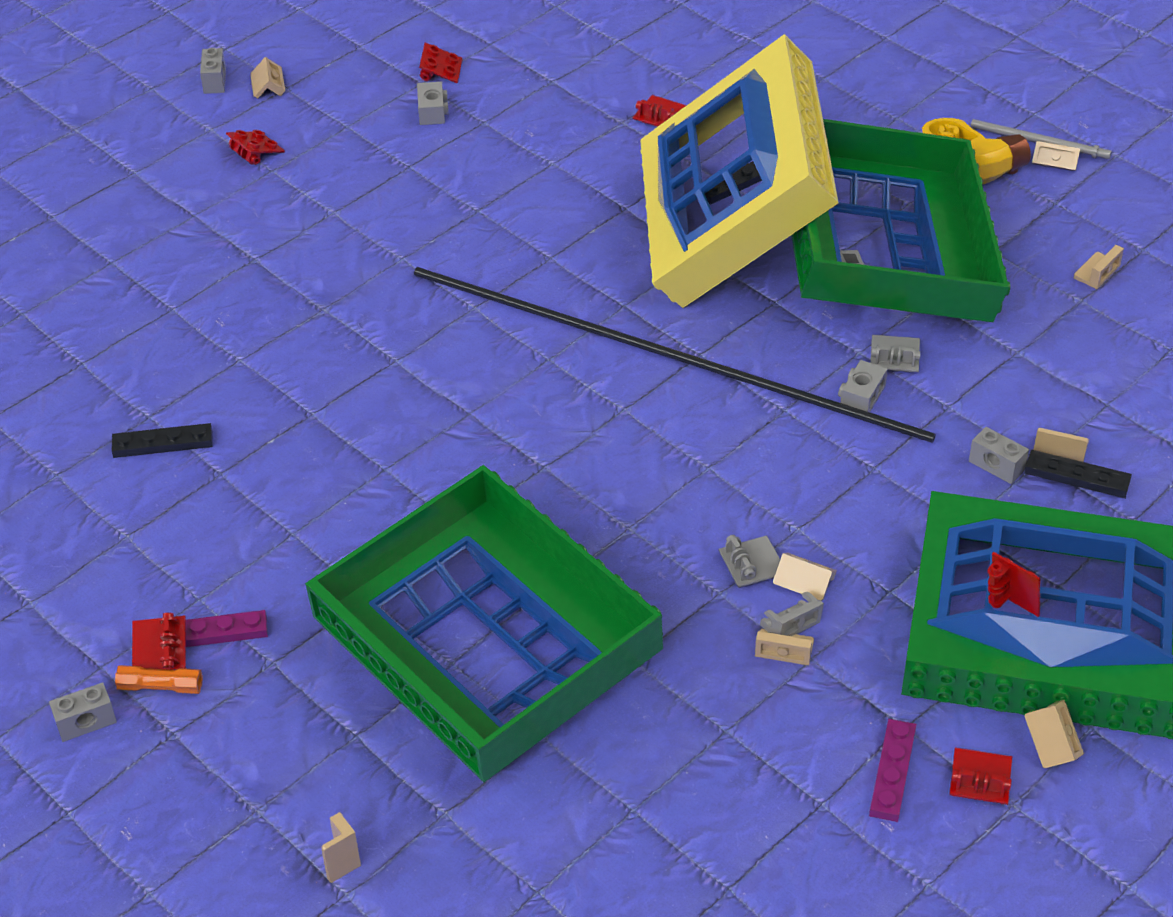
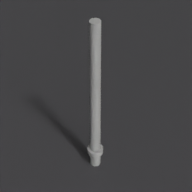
M975 119L971 122V128L1006 136L1020 134L1026 140L1032 142L1039 141L1080 148V153L1092 155V158L1102 157L1110 159L1112 153L1111 150L1102 149L1099 145L1093 147Z

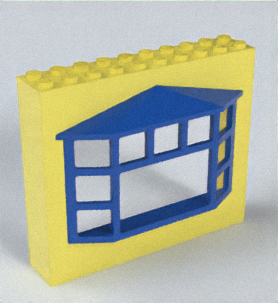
M785 34L640 139L652 283L656 289L662 290L673 303L676 302L682 308L838 204L813 64ZM744 114L749 149L703 182L699 145ZM690 154L691 166L682 171L681 160ZM753 160L762 183L744 196H741L732 174ZM693 177L694 188L685 194L683 183ZM725 180L734 198V203L714 216L704 194ZM698 199L707 221L689 233L686 206Z

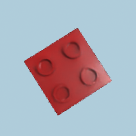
M425 42L419 68L422 69L420 77L422 80L428 81L432 78L433 74L457 83L462 58L454 53L442 50L436 45Z
M651 95L647 101H637L635 107L638 111L633 116V119L658 127L687 105Z
M242 130L226 132V135L231 138L229 140V147L251 165H257L260 162L261 153L285 151L277 145L276 141L269 139L260 130H253L252 132Z
M993 552L992 564L988 567L989 604L994 608H1000L1009 600L1039 617L1040 577L1036 576L1032 571L1025 570L1013 563L1009 558L1002 557Z
M167 612L163 613V618L132 621V666L163 670L186 668V616L174 617V613Z
M955 747L949 795L1008 805L1012 781L1010 779L1012 756Z

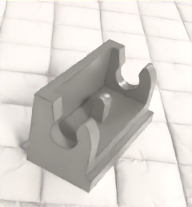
M804 592L802 596L808 603L800 600L798 604L778 614H775L772 610H767L764 614L769 618L761 619L760 625L768 633L793 636L820 623L824 603L821 600L818 601L811 593Z

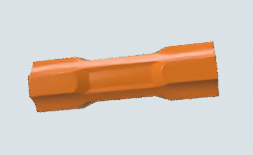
M119 665L115 674L117 690L159 689L174 690L177 693L199 694L203 683L201 669L180 668L177 670H163Z

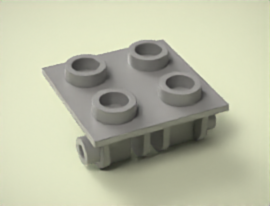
M872 335L870 363L893 371L919 372L920 338Z
M730 535L726 538V547L718 549L738 588L775 577L780 558L767 536L741 542L739 537Z

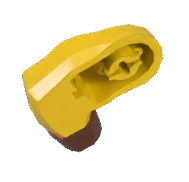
M957 118L933 119L926 122L922 127V132L926 134L971 140L972 148L975 150L976 163L979 164V175L983 179L982 185L996 180L1005 173L1015 174L1018 172V168L1030 162L1031 150L1026 138L1020 134L988 139L973 130L966 122Z

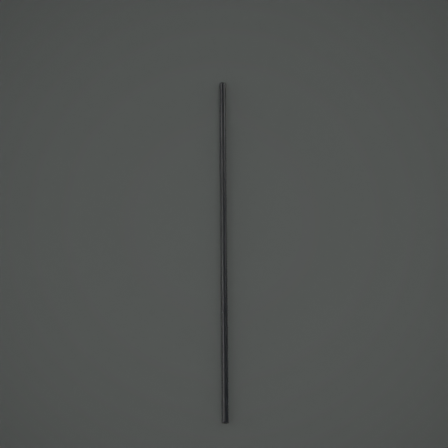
M416 267L414 270L415 276L933 443L936 436L935 433L420 267Z

